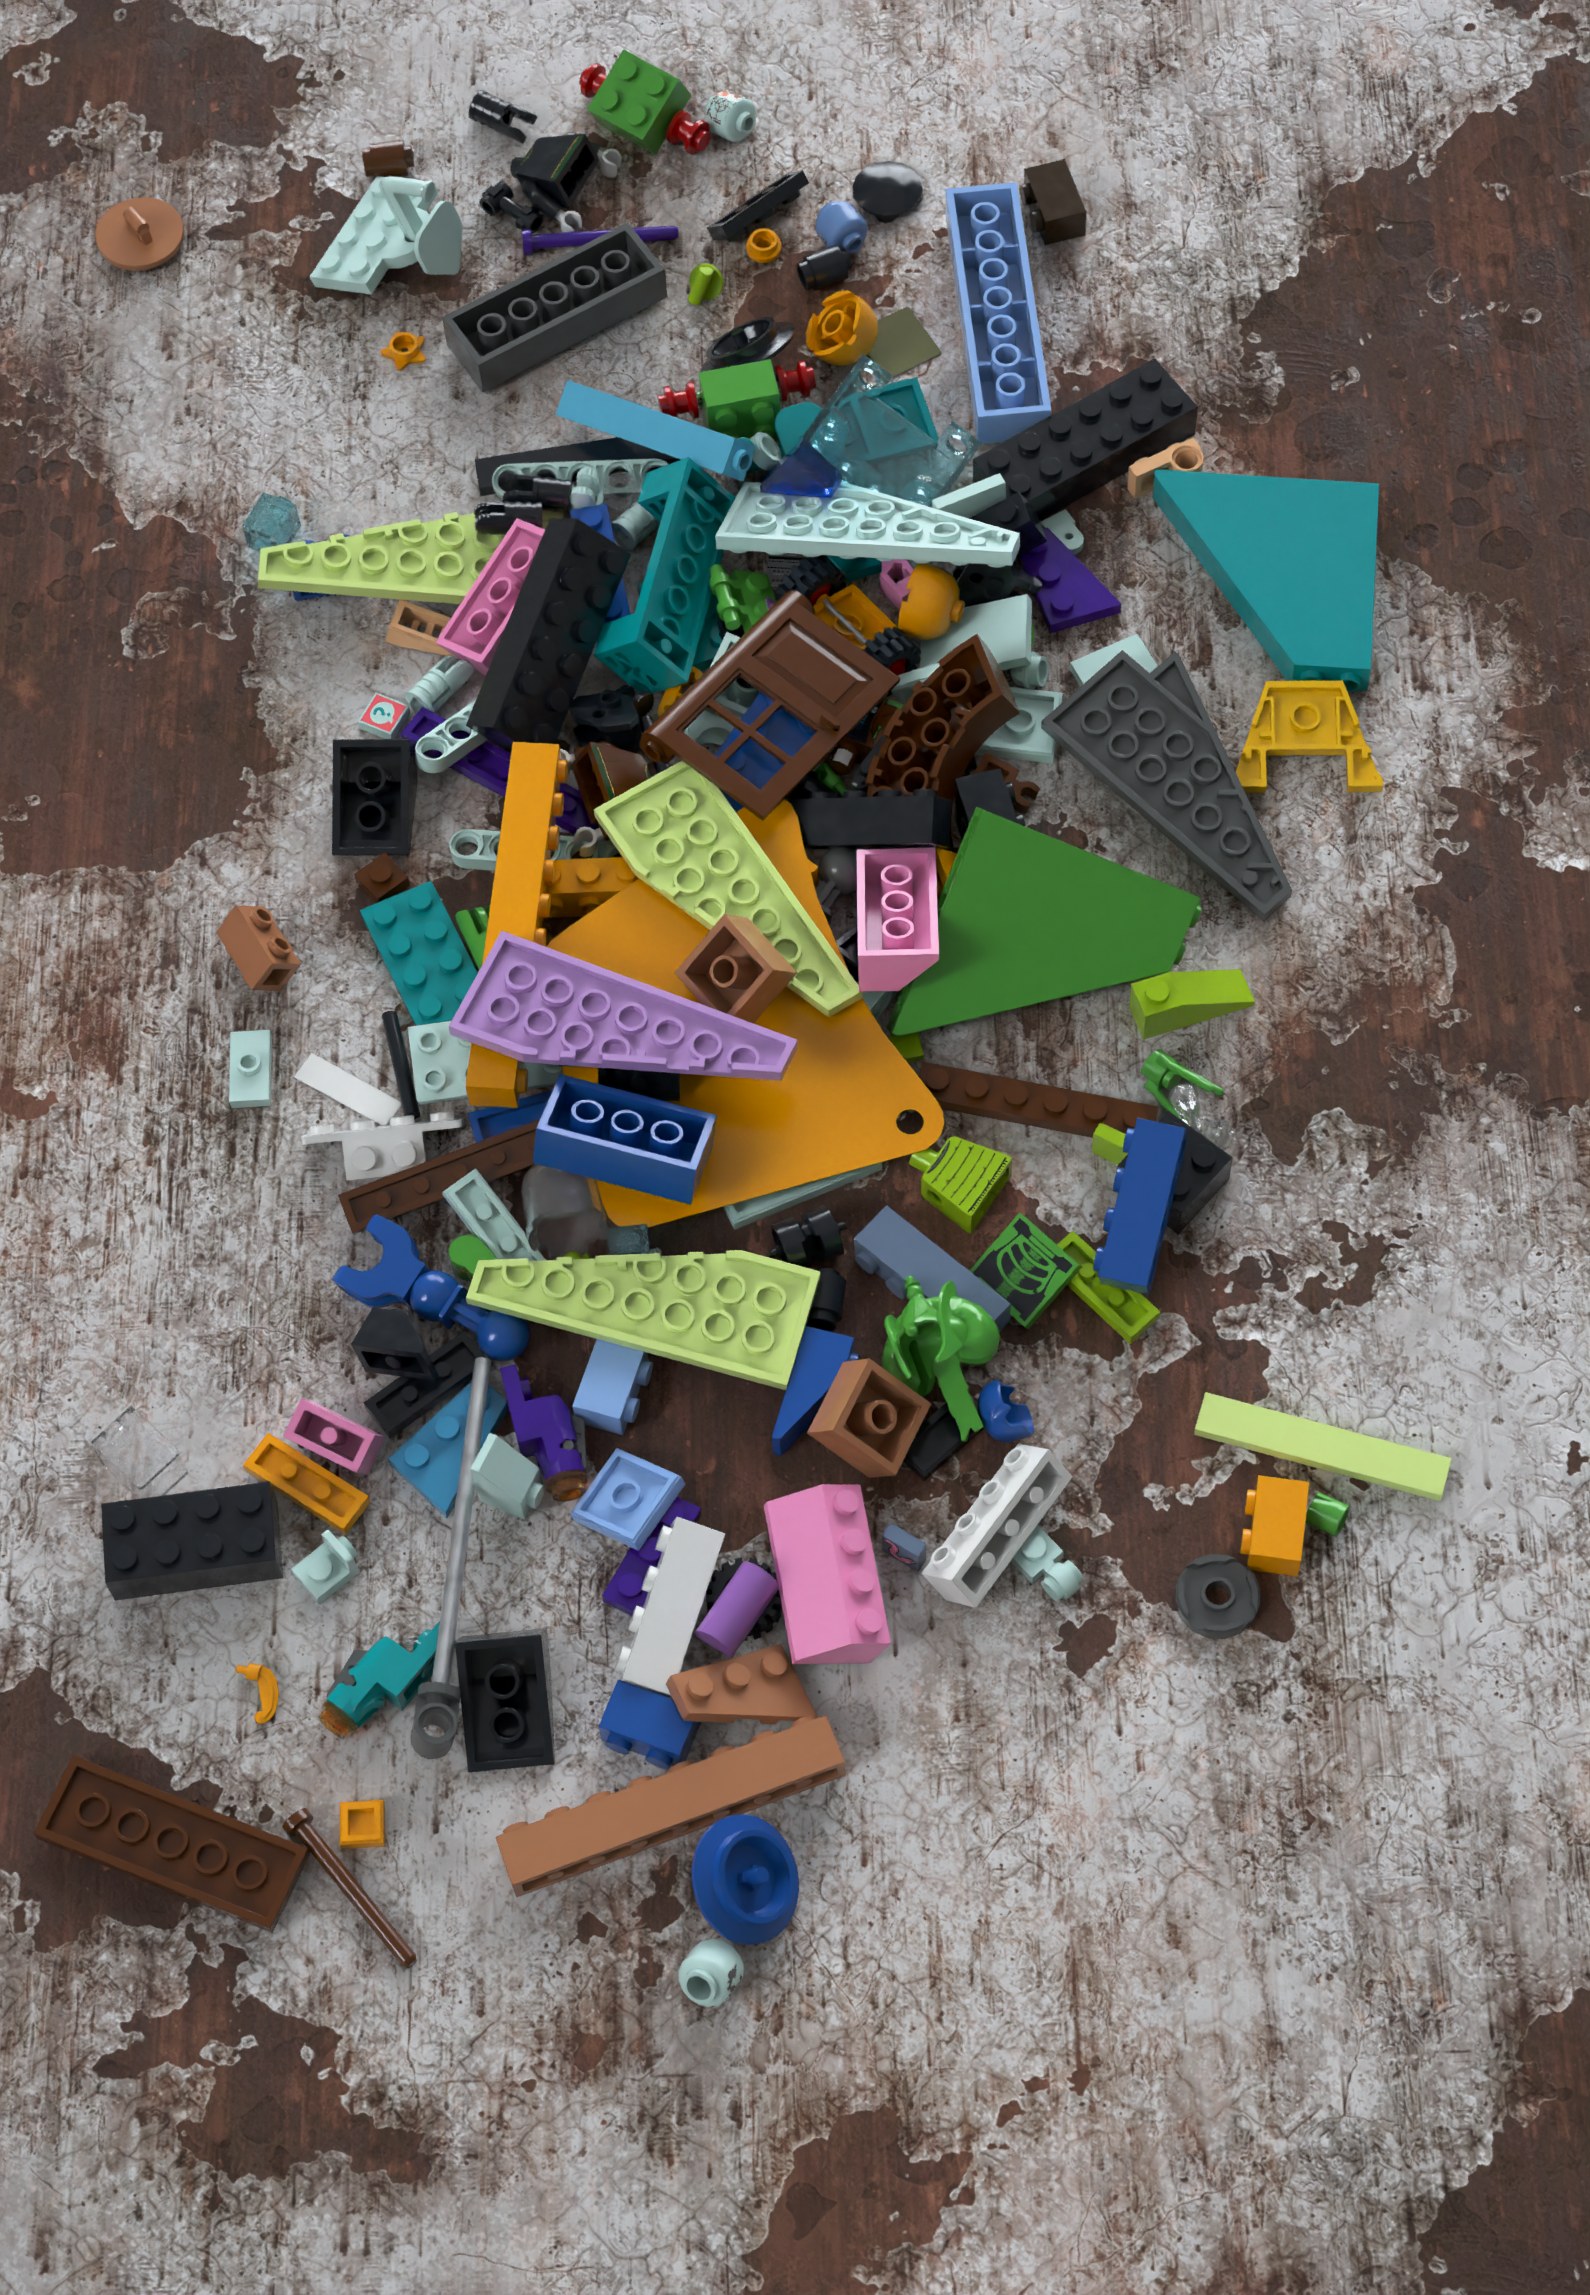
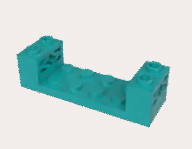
M689 457L650 471L645 475L638 504L659 520L660 526L634 614L603 624L593 655L638 692L646 690L653 694L688 682L712 595L709 585L711 578L709 569L713 565L721 563L724 552L723 549L716 548L715 535L736 498Z

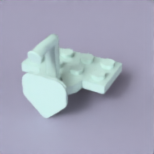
M377 176L310 275V279L314 286L319 288L372 294L388 269L403 268L417 261L426 274H457L460 269L463 225L454 205L448 201H440L435 205L431 213L428 214L427 209L438 194L433 181L429 180L426 182L410 178Z

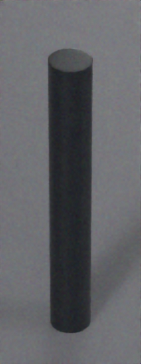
M387 1011L382 1014V1020L404 1116L414 1115L415 1120L420 1117V1111L396 1011Z

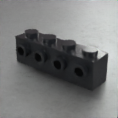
M914 789L913 796H902V791L879 790L878 797H867V792L844 791L843 798H832L833 794L828 792H810L809 799H794V811L799 820L804 849L829 850L833 847L851 846L856 849L950 848L951 800L938 797L937 790Z

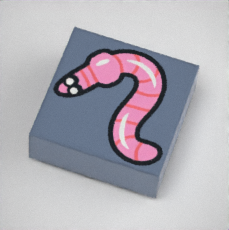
M894 1524L888 1525L882 1534V1551L919 1572L926 1561L925 1542Z

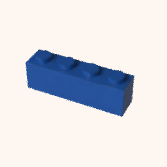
M1137 1118L1135 1128L1127 1129L1123 1144V1152L1128 1153L1125 1169L1118 1167L1113 1184V1191L1118 1192L1115 1208L1108 1207L1104 1219L1103 1231L1109 1232L1105 1247H1098L1094 1259L1093 1270L1099 1272L1098 1278L1101 1284L1150 1295L1188 1141L1186 1128Z

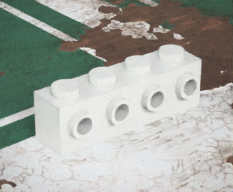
M1018 1444L1005 1456L1003 1465L991 1481L981 1488L979 1497L967 1513L958 1519L953 1532L944 1544L934 1551L929 1564L921 1574L946 1601L976 1608L1073 1476L1049 1449Z
M680 1517L675 1518L671 1527L663 1525L655 1550L662 1552L657 1568L649 1566L641 1589L648 1592L644 1607H635L629 1623L628 1630L635 1632L630 1648L622 1646L614 1671L621 1673L620 1681L668 1698L671 1697L666 1682L671 1675L680 1672L725 1533Z

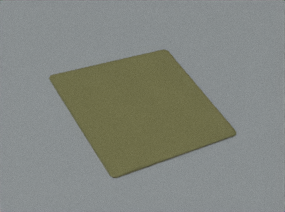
M905 307L877 320L878 334L868 356L885 379H890L941 355L942 352L910 308Z

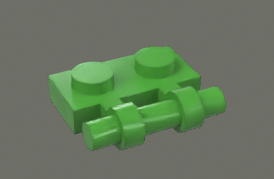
M720 564L713 565L709 569L711 592L717 596L719 602L716 607L718 615L725 622L728 630H736L742 624L746 633L768 611L766 598L769 597L776 601L768 574L735 569L730 576L725 573L724 567Z

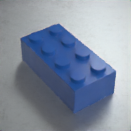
M560 1074L536 1128L533 1163L691 1205L712 1151L717 1115Z

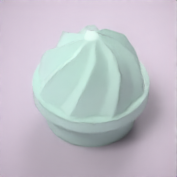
M1031 652L1030 665L1011 668L1010 673L1014 683L1025 689L1034 690L1036 686L1043 687L1048 678V662L1046 657L1038 656L1036 652Z

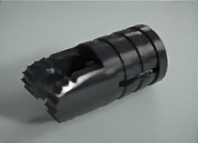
M484 90L476 93L469 107V118L471 120L487 125V127L494 129L496 132L523 144L527 136L520 129L510 126L513 117L534 125L537 119V115L510 102H504V100L496 98V96Z
M507 474L505 484L508 489L513 491H506L502 502H542V511L551 510L553 512L569 513L572 480Z
M485 502L477 504L474 509L476 518L475 528L481 534L506 535L517 518L542 528V502Z

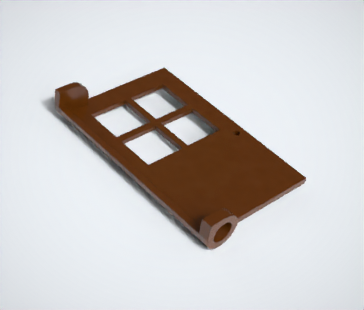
M790 590L642 734L640 748L654 762L669 763L677 756L764 821L900 682V677L816 617L811 602L803 594ZM739 676L774 701L750 726L715 701ZM707 707L742 732L718 758L683 732ZM781 707L816 732L793 757H790L757 732ZM749 739L785 764L761 789L725 764Z

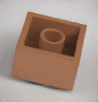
M724 914L674 972L702 1005L753 1024L797 974L794 968L748 917Z
M870 1358L847 1361L842 1363L807 1434L869 1478L895 1476L931 1403Z

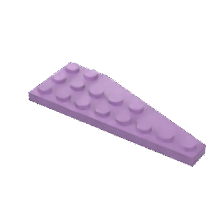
M502 930L449 1025L450 1035L527 1063L779 1081L782 1080L798 1048L797 1039Z

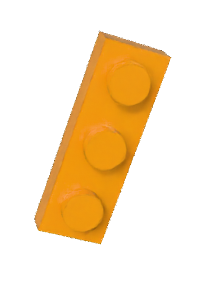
M270 1433L266 1434L243 1464L247 1473L261 1482L270 1481L275 1491L345 1535L370 1504L368 1495Z

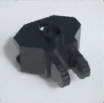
M1014 561L1012 566L1006 565L999 568L990 567L987 564L968 563L966 565H956L952 571L953 577L960 589L959 600L965 602V607L1020 596L1021 594L1013 591L1014 586L1032 593H1038L1043 585L1033 575L1018 569L1016 561Z
M623 684V686H620L615 691L605 689L602 693L577 696L572 701L569 710L575 723L578 724L573 729L579 747L587 746L589 742L608 741L622 750L637 753L641 750L640 740L642 736L639 719L646 716L652 710L655 702L654 694L642 690V692L635 695V688Z

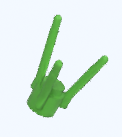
M1157 1049L1150 1054L1141 1068V1074L1148 1079L1144 1088L1155 1096L1166 1112L1169 1110L1182 1121L1183 1119L1161 1091L1162 1088L1165 1087L1167 1090H1171L1180 1082L1181 1078H1184L1207 1092H1213L1219 1096L1224 1093L1222 1088L1184 1067L1162 1049Z

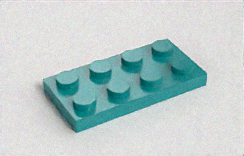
M432 881L361 909L362 920L414 1025L419 1026L452 1021L478 972Z

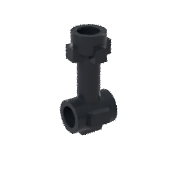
M499 181L495 186H490L482 193L479 203L487 214L494 216L502 210L516 219V227L518 229H531V233L537 232L541 227L543 215L540 214V210L533 205L531 207L527 205L522 207L511 200L514 194L506 183Z

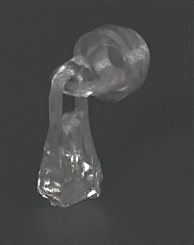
M1179 1084L1169 1093L1170 1102L1180 1114L1182 1121L1200 1134L1203 1130L1202 1125L1206 1126L1202 1135L1222 1150L1228 1149L1234 1138V1130L1229 1126V1123L1219 1118L1211 1120L1200 1118V1101L1193 1090V1085Z

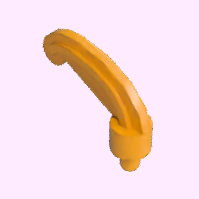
M250 1662L248 1666L237 1665L235 1668L237 1673L245 1674V1679L258 1682L262 1711H258L254 1715L255 1721L258 1724L269 1722L275 1715L278 1706L279 1689L277 1679L272 1671L263 1665Z

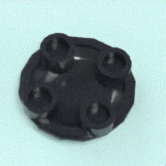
M885 161L876 162L865 167L855 178L852 194L860 208L875 215L879 222L890 223L895 220L896 216L910 211L916 204L921 202L923 189L920 177L912 168L903 163Z

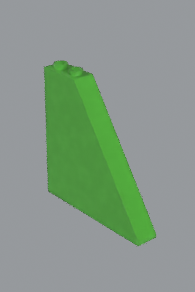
M976 807L937 902L939 961L902 988L886 1028L891 1033L902 1036L1170 972L1173 964L1177 965L1184 955L1186 943L1183 940L1188 928H1193L1199 919L1201 906L1198 904L1201 898Z

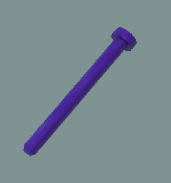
M674 225L633 228L643 242L675 240L679 237L678 227ZM531 229L522 230L524 255H533L532 249L582 246L613 229L531 235Z

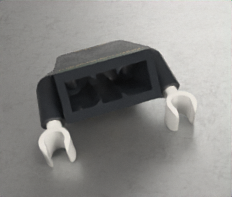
M569 132L561 136L539 138L534 142L525 157H514L510 164L511 175L519 180L523 195L551 220L556 218L560 221L561 233L574 232L573 228L569 226L570 224L582 230L580 214L576 211L564 212L562 208H569L597 164L601 162L600 171L609 178L616 177L617 169L621 166L619 151L616 149H607L604 152L599 150L600 146L590 141L586 134Z

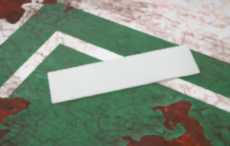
M313 1053L310 1054L294 1076L296 1079L382 1126H386L389 1123L390 1118L395 1115L402 1105L401 1101Z

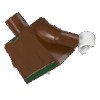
M608 741L589 742L587 746L574 749L573 754L560 749L562 760H568V776L570 774V766L572 767L591 825L599 826L595 830L590 827H581L576 831L574 844L582 840L590 842L580 848L579 855L582 857H589L595 853L597 841L603 838L606 841L610 840L595 818L594 809L651 778L645 759L640 754L622 750Z

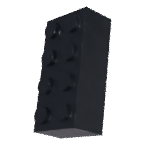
M270 1481L101 1504L105 1583L115 1601L283 1578L278 1500Z

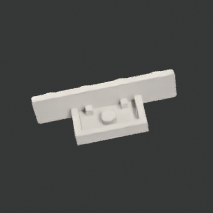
M454 1111L431 1113V1121L414 1122V1115L392 1117L390 1118V1125L375 1127L374 1120L350 1122L351 1130L335 1131L334 1124L311 1126L310 1134L301 1136L302 1145L342 1141L346 1181L384 1177L427 1162L424 1132L461 1128L464 1126V1117L455 1118Z

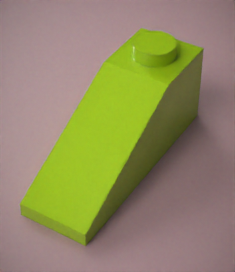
M1241 969L1164 973L1132 983L1129 1002L1130 1011L1143 1040L1255 1005V1000Z

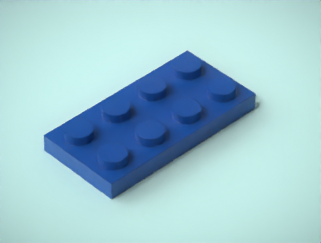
M760 692L740 720L750 726L774 701ZM782 707L757 731L790 757H793L816 733ZM734 727L715 753V756L718 758L742 732ZM751 739L725 763L759 789L785 765ZM720 789L735 812L744 807Z

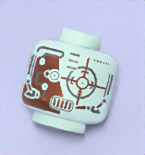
M723 90L715 94L705 106V121L709 124L710 132L731 142L743 140L755 127L756 109L753 102L730 90Z

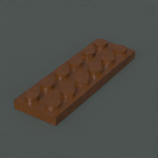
M74 1755L33 1833L41 1841L271 1933L274 1932L310 1855L307 1847Z

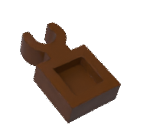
M986 752L972 775L1000 768L1005 783L1011 782L1016 796V804L1013 805L1014 810L1026 814L1031 803L1024 800L1021 795H1027L1035 800L1040 788L1033 782H1020L1016 780L1020 770Z

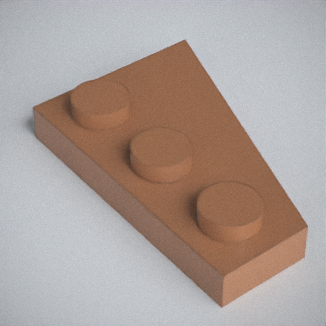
M782 1644L671 1675L666 1682V1686L683 1721L734 1723L736 1719L760 1720L761 1724H776L779 1720L796 1721L810 1715L818 1718Z

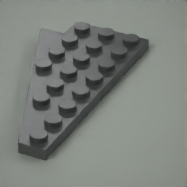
M1122 650L1041 721L1042 730L1263 922L1291 897L1292 889L1177 652L1174 651L1149 673Z

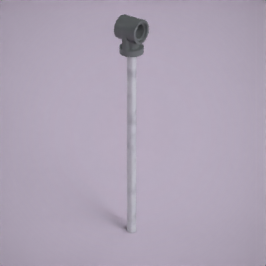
M478 1357L474 1361L432 1682L422 1683L418 1686L413 1727L410 1735L414 1751L427 1759H439L445 1756L452 1748L458 1728L457 1719L461 1691L454 1685L449 1684L475 1489L471 1467L480 1451L491 1360L485 1357ZM428 1725H436L445 1734L440 1737H432L425 1733L423 1728Z

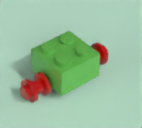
M624 49L607 76L605 67L599 63L587 67L582 72L579 80L581 93L587 98L594 97L587 110L601 126L654 155L657 154L665 139L673 145H677L681 141L684 142L685 151L691 155L705 150L711 139L709 124L703 120H699L695 124L692 123L691 114L683 110L692 95L680 79Z
M771 359L699 372V392H695L692 381L687 382L685 390L673 392L670 386L663 387L664 394L658 395L660 412L676 418L678 414L688 412L693 419L699 418L698 407H701L705 428L736 439L740 437L750 439L756 433L763 432L776 441L779 439L774 423L780 411V401L787 402L789 393L800 392L804 398L810 397V389H816V381L813 368L806 367L804 361H798L796 370L784 371L781 365L774 366L773 371Z

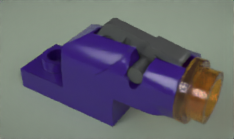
M516 1364L500 1368L520 1454L525 1458L535 1457L544 1475L546 1490L552 1494L555 1501L567 1502L583 1496L586 1492L585 1485L588 1481L586 1475L588 1470L584 1420L571 1415L569 1408L558 1395L533 1399L528 1377L519 1379Z

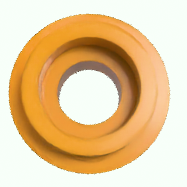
M766 228L755 230L746 243L747 255L759 263H768L779 257L782 250L779 237L774 231Z

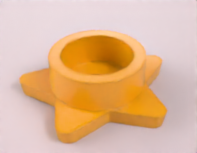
M396 332L390 339L389 346L380 351L381 355L394 360L397 371H402L409 363H424L426 357L420 349L424 344L425 338L424 336L415 337V335L409 332Z

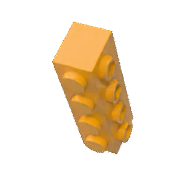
M623 857L554 860V883L547 884L546 894L551 896L549 918L585 916L639 878L635 876Z

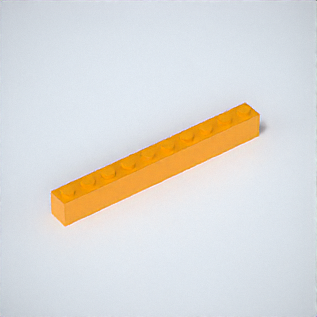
M513 742L482 965L501 930L546 947V929L541 927L543 918H549L551 909V896L546 894L547 884H553L555 879V861L550 860L551 851L558 850L560 831L559 826H555L556 816L562 817L564 809V795L559 793L560 783H567L568 760H562L559 744ZM471 1043L465 1086L469 1104L475 1106L518 1108L520 1093H526L528 1087V1069H523L524 1062Z

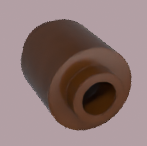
M403 139L370 144V148L362 149L366 177L409 175V168L415 167L412 146H405Z

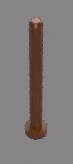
M302 1808L293 1813L282 1826L289 1837L296 1835L299 1837L403 1967H412L417 1962L416 1954L310 1824L314 1818L307 1808Z

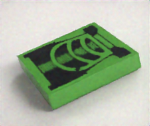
M1019 1212L969 1271L1011 1304L1010 1315L1025 1328L1029 1329L1079 1272L1082 1266L1026 1216Z

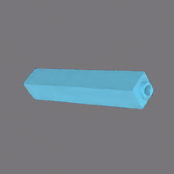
M570 380L566 382L555 414L680 460L689 457L700 467L742 482L747 470L751 466L752 455L756 447L731 436Z

